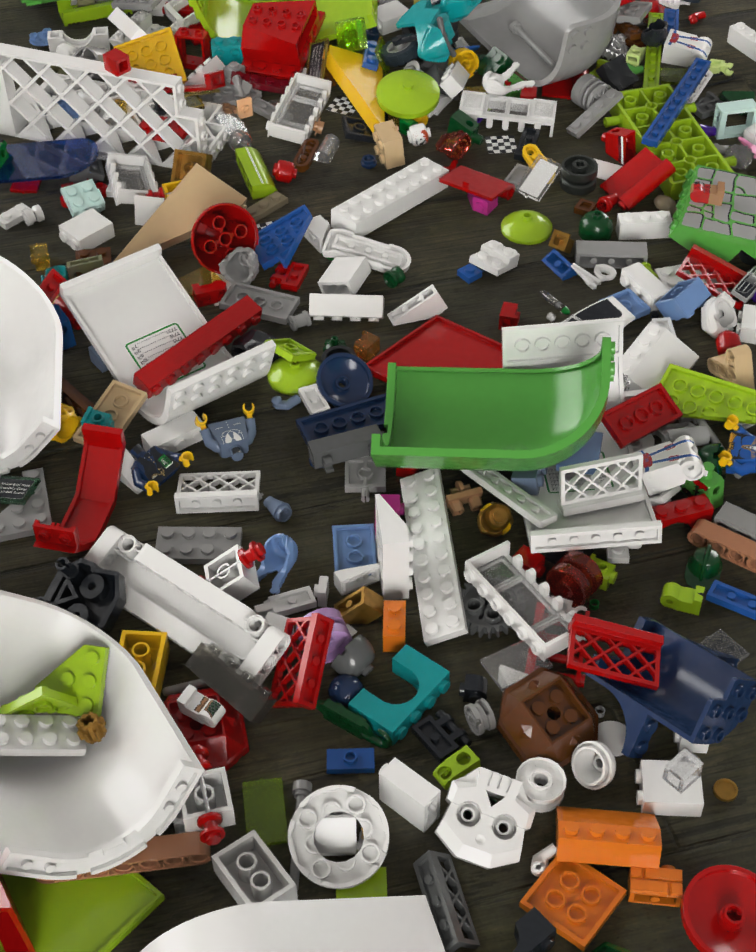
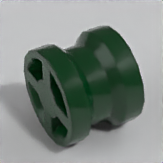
M394 266L391 271L383 274L384 282L389 288H395L398 283H403L406 279L404 271L398 266Z

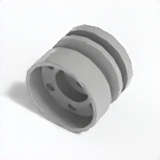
M585 74L574 84L571 91V100L586 111L611 86L592 74Z

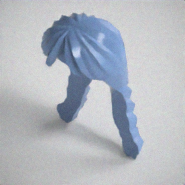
M283 533L275 534L265 542V560L261 562V566L257 570L258 581L265 578L268 573L278 571L270 589V593L277 595L280 593V588L298 557L297 544L291 537Z

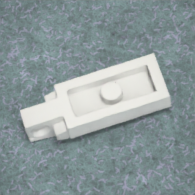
M310 586L269 596L268 600L263 602L264 604L254 606V612L263 618L266 617L268 611L286 616L317 607V601Z

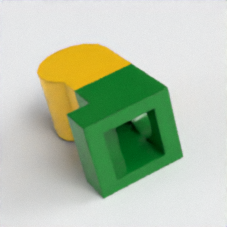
M425 115L415 119L400 118L399 132L407 136L406 129L409 130L411 125L424 123L426 126L428 116Z

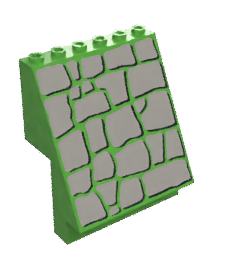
M697 165L693 170L690 169L685 175L686 180L682 185L683 190L679 195L680 200L676 204L677 210L672 216L674 219L669 226L670 232L668 236L689 251L696 244L727 262H730L741 250L756 259V177ZM697 181L711 185H717L718 181L725 182L722 206L693 202L690 198L691 185Z

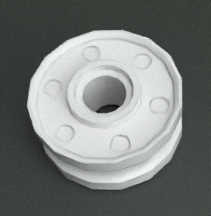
M535 757L529 758L517 769L516 780L523 782L526 796L536 812H549L560 805L564 798L567 778L564 770L558 763L549 758Z

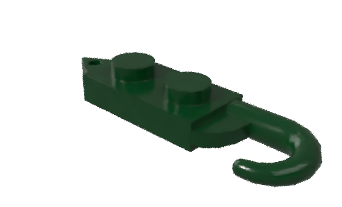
M330 699L326 701L317 700L316 708L327 721L379 748L388 749L391 747L392 739L389 734L382 729L377 731L384 739L373 734V730L367 723V720L359 713H353L341 703H335Z

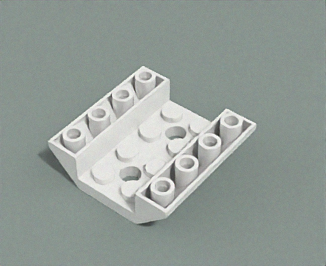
M138 10L131 17L148 34L168 28L159 24H153L151 13L143 10ZM177 19L170 27L174 35L180 27L188 28L191 24L189 21ZM120 29L109 39L113 47L131 41Z

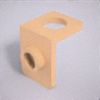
M250 96L236 101L237 107L233 110V114L237 118L243 119L253 116L252 98Z

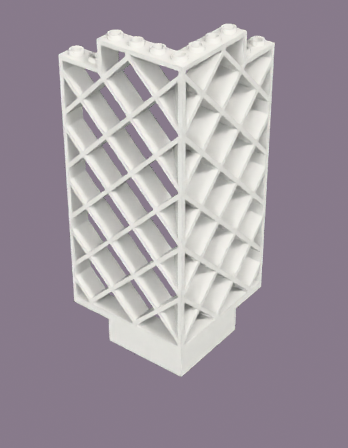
M0 43V134L78 150H87L93 153L112 152L125 154L121 143L134 140L137 145L128 154L147 155L152 165L167 168L173 167L174 152L162 162L158 150L171 147L174 151L179 149L213 155V162L230 139V133L226 131L228 130V125L220 124L223 121L222 117L224 118L225 115L223 106L206 101H200L201 105L186 106L187 99L184 98L185 86L181 76L131 67V71L117 77L105 70L104 62ZM13 59L23 60L37 74L31 78ZM50 66L61 67L68 75L55 73ZM89 72L98 74L105 82L92 80L87 74ZM39 77L44 80L40 86L35 82ZM14 81L20 85L17 90L15 89ZM125 81H136L143 89L132 88ZM165 87L172 88L173 95L167 94L163 89ZM78 91H85L95 102L89 106L78 95ZM152 98L167 112L165 115H162L163 117H168L164 121L154 112L155 104ZM64 100L79 117L73 119L57 102ZM98 105L111 117L108 122H105L94 111ZM144 120L153 129L149 134H146L139 127L141 121ZM173 120L188 134L184 140L168 126ZM62 126L65 130L53 140L50 129ZM98 133L101 137L89 147L85 136ZM158 134L165 142L155 141L152 138Z

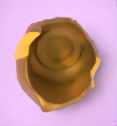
M496 502L486 504L480 509L477 517L480 533L490 537L505 535L513 524L510 508L505 504Z

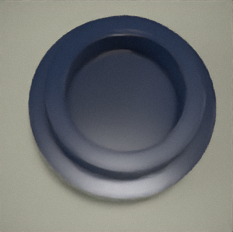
M367 154L362 157V167L372 169L377 165L374 155Z

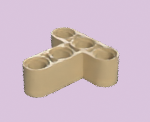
M747 344L729 348L725 354L708 358L707 367L711 374L725 381L755 389L752 352Z

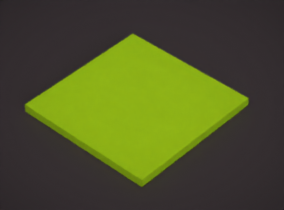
M139 873L51 884L39 883L36 881V878L2 874L36 952H111L165 900L164 894ZM0 941V952H5Z

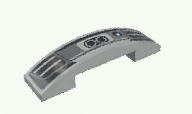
M756 266L740 280L730 293L745 304L756 292Z

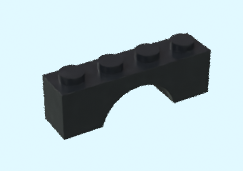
M535 907L515 922L514 936L517 941V947L513 952H548L555 944L556 928Z

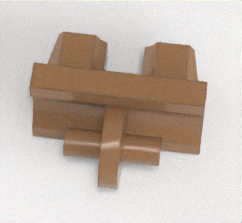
M460 480L456 481L455 488L450 489V494L446 495V506L452 515L457 516L464 513L463 504L467 503L471 511L480 510L483 505L481 499L483 494L482 487L471 489L470 484L463 485Z

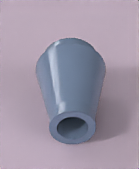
M268 496L264 500V506L276 521L286 522L292 515V509L288 503L277 500L272 496Z

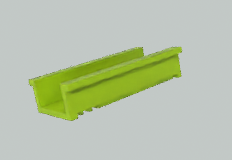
M71 0L57 1L58 13L65 27L72 23L109 17L115 10L112 9L111 5L113 0L98 1L94 5L79 8L77 5H70ZM122 10L125 14H127L128 12H130V14H133L132 10Z

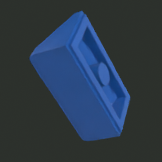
M555 248L541 260L562 281L577 275L571 267L572 264Z

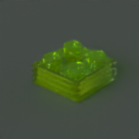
M355 17L335 23L339 48L353 52L368 48L364 17Z

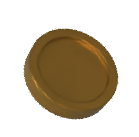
M723 778L715 782L713 793L720 801L731 802L737 797L738 787L732 780Z

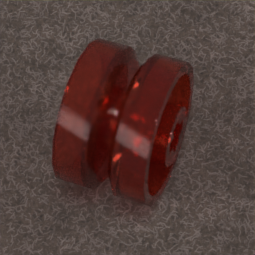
M573 550L566 552L546 574V582L549 584L550 591L554 596H561L564 599L572 600V607L583 606L602 585L603 575L598 565L589 556Z

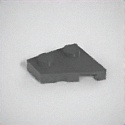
M707 91L705 97H701L695 103L697 110L694 114L701 120L713 116L716 103H722L723 101L710 91Z

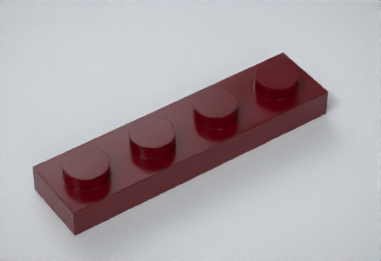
M241 71L231 72V85H234L232 77L240 75L242 80L253 85V89L285 94V88L289 86L288 80H277L272 77H261L256 74L250 75Z

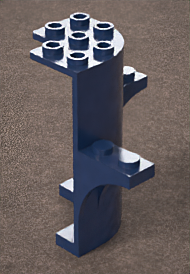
M639 616L634 627L635 629L664 636V644L661 647L659 688L657 691L585 673L610 690L619 701L626 722V736L621 753L630 758H642L646 753L650 738L658 728V722L692 744L707 745L715 742L720 743L739 722L741 723L746 719L748 708L756 698V679L737 669L738 658L698 644L658 621ZM625 648L623 651L626 657L633 654L629 648ZM641 653L648 662L654 660V655ZM607 655L614 664L621 661L618 656ZM636 657L629 660L637 670L643 667ZM602 658L595 661L600 668H609ZM625 664L617 667L622 674H631ZM647 670L640 673L645 680L652 681L653 677Z

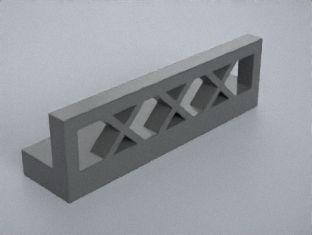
M428 850L413 863L422 895H426L445 952H455L460 947L476 949L480 946L451 855ZM440 862L444 863L445 869L440 865ZM447 884L452 888L453 893H452V891L447 887ZM454 906L459 910L460 915L455 911ZM462 930L467 934L468 939L464 938Z

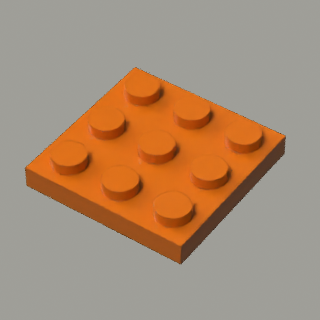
M555 857L521 899L519 907L527 913L535 907L556 928L557 934L584 952L626 896L627 890L589 864L556 861Z

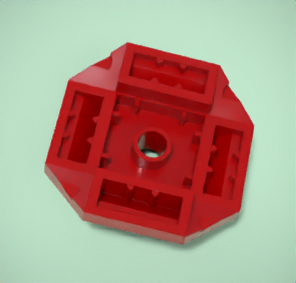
M213 687L197 690L204 696L219 702L226 710V713L214 728L201 724L180 712L177 699L182 693L169 695L164 701L165 707L190 747L201 745L208 748L209 757L206 760L211 762L212 769L225 766L227 771L242 756L249 752L242 707L218 689Z

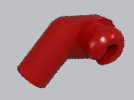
M705 11L695 12L688 17V20L694 25L699 19H705L706 13Z

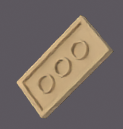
M113 379L93 409L111 414L114 428H120L125 431L148 398L147 392ZM80 425L72 437L74 442L84 445L82 425Z

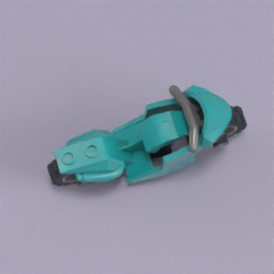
M482 0L418 1L396 23L397 28L408 27L410 34L397 35L396 38L393 37L392 40L387 41L382 46L380 54L385 65L397 67L398 65L407 64L413 59L420 58L424 61L439 63L446 62L450 55L451 57H456L457 54L451 46L453 43L451 39L455 36L451 22H458L467 17Z

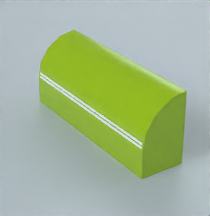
M252 147L235 149L236 163L252 199L265 198L277 191L260 152Z

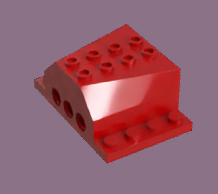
M316 0L253 3L242 30L241 50L244 57L242 65L245 66L246 74H256L261 77H272L277 80H288L290 82L291 77L293 78L296 72H302L312 45L326 17L325 12L317 10Z

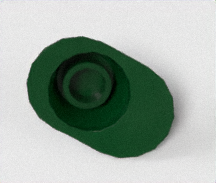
M708 544L707 547L696 549L688 559L684 579L693 589H696L697 585L705 587V591H708L714 580L719 581L722 561L718 552L712 549L711 544Z

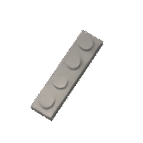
M611 87L566 128L567 133L577 139L580 138L623 98L622 92Z

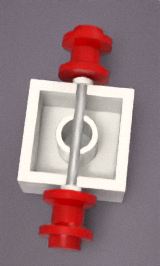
M255 541L249 543L248 550L236 544L204 565L205 577L199 576L241 601L260 589L255 560L260 562L265 560L266 550L261 543Z
M193 745L191 749L203 766L204 772L181 808L185 832L202 831L199 835L200 841L207 845H216L226 835L222 827L236 825L225 766L212 769L211 762L206 760L209 757L208 748L201 745Z

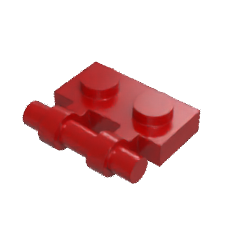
M292 261L291 265L284 269L281 263L278 264L275 274H272L270 277L269 287L275 288L276 285L280 284L281 289L298 292L309 272V265Z

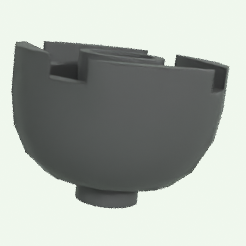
M359 634L344 647L343 653L341 655L338 654L331 664V667L339 675L349 674L357 678L363 675L366 677L374 668L371 665L375 659L374 648L366 637Z

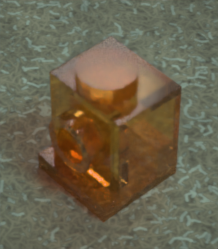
M364 330L362 337L354 343L353 348L357 357L368 363L380 351V337Z

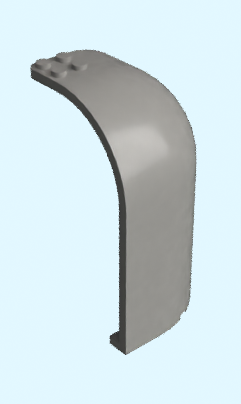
M491 0L478 4L467 17L459 22L489 51L495 45L514 62H518L520 66L516 71L529 81L534 80V86L541 87L579 75L590 68L601 57L611 40L621 0ZM517 20L522 25V30L556 62L554 68L519 35L513 34L509 30V25L513 21Z

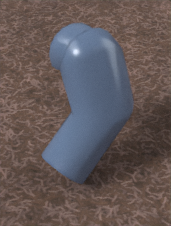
M297 394L287 400H282L281 396H274L271 402L275 409L289 410L301 403V399Z

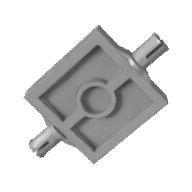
M368 455L345 461V493H361V501L365 502L366 496V502H369V493L386 492V468L376 467L371 456Z

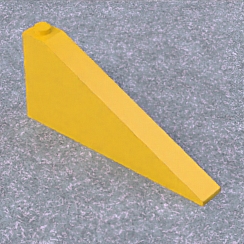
M329 45L328 50H325L323 55L325 67L370 130L374 132L375 124L385 122V112L379 106L376 98L378 83L383 78L382 60L379 59L376 72L362 67L363 54Z

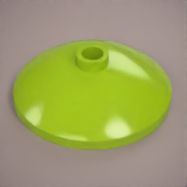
M518 210L508 214L502 220L501 232L505 238L514 243L534 245L544 242L551 236L552 223L540 212Z
M281 357L272 363L267 379L275 391L284 395L294 396L297 394L299 396L298 388L316 383V375L321 363L316 359L290 362Z

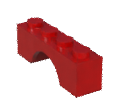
M705 493L652 506L656 520H661L662 529L674 523H686L692 529L698 519H706L711 522L714 507Z

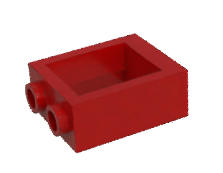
M180 27L174 34L185 69L195 70L201 64L204 66L203 62L209 57L211 58L208 31ZM185 39L201 41L202 57L186 54Z

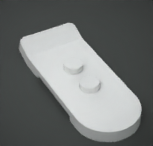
M331 229L322 248V254L325 258L366 256L370 268L382 273L391 271L394 266L400 267L405 273L408 271L411 263L410 254L404 248L356 235L354 232L345 229Z

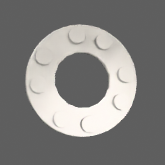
M331 785L312 792L299 804L289 824L288 846L294 863L310 881L330 889H347L367 881L381 867L389 848V827L382 808L370 795L348 785ZM336 812H344L355 817L360 822L364 834L363 844L355 857L343 862H333L324 858L318 852L314 840V833L319 822L327 815Z

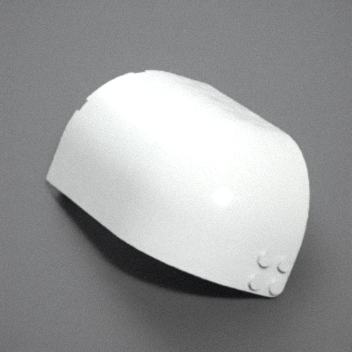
M1 256L0 476L10 473V470L18 466L21 468L29 463L60 431L63 355L62 326L51 301L26 273Z
M0 590V708L3 704H8L19 696L33 691L39 682L83 645L110 647L101 713L106 722L107 732L105 737L101 739L102 741L95 742L94 744L85 741L87 749L85 756H0V874L46 880L77 879L78 874L90 872L91 875L101 873L124 863L148 847L146 843L156 834L160 836L168 828L183 807L204 772V768L143 669L124 647L98 627L67 610L41 600ZM46 712V713H37L36 715H67V714H60V713H52V714H49V713Z

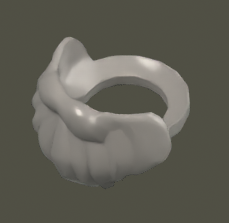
M240 75L232 77L236 91L234 97L245 98L249 95L253 85L242 80Z

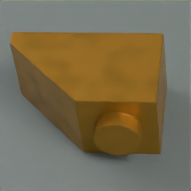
M364 585L334 604V608L340 611L346 624H369L383 615V597Z

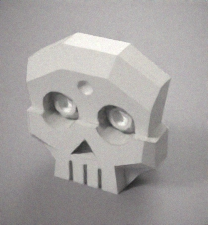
M483 767L476 768L464 777L451 781L445 799L449 806L434 833L453 857L484 869L518 863L522 851L524 832L531 828L536 812L526 796L523 782ZM488 795L501 800L491 807ZM466 810L472 814L469 820L463 817V812ZM501 823L507 826V831L505 833H502L499 830V825Z

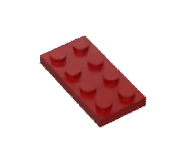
M659 383L605 411L601 422L619 448L623 449L678 420L683 414L663 385Z

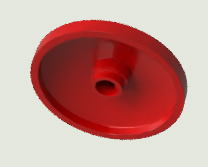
M715 865L700 871L686 887L680 906L683 927L693 945L700 952H756V874L734 865Z

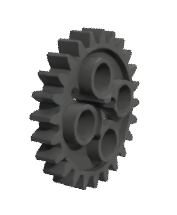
M489 574L486 580L494 587L508 580V578L500 581V575L496 579H492L491 574ZM464 583L465 590L461 589L467 627L470 629L471 635L479 632V638H481L485 633L488 639L491 638L492 633H495L499 638L501 631L507 635L508 628H513L504 622L503 617L491 608L490 603L479 595L473 585ZM515 585L500 593L521 617L525 616L524 610L526 605L524 594H521V588H516Z

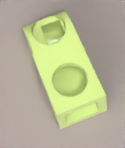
M631 46L626 55V63L635 67L640 66L645 56L646 47Z

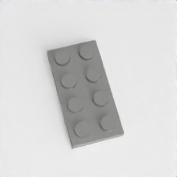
M234 281L220 300L219 309L226 310L248 295L263 309L261 319L287 325L288 316L293 315L300 304V297Z
M158 526L155 549L179 564H207L236 544L241 546L243 531L242 527Z

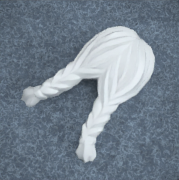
M514 62L502 74L493 73L492 71L486 72L483 76L482 84L488 94L504 96L509 92L524 89V87L532 88L535 82L534 80L521 81L510 86H504L505 81L510 79L520 66L518 62Z

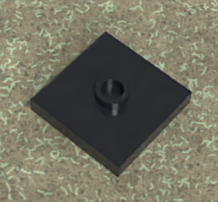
M342 116L341 122L345 139L376 143L373 139L372 131L362 118Z

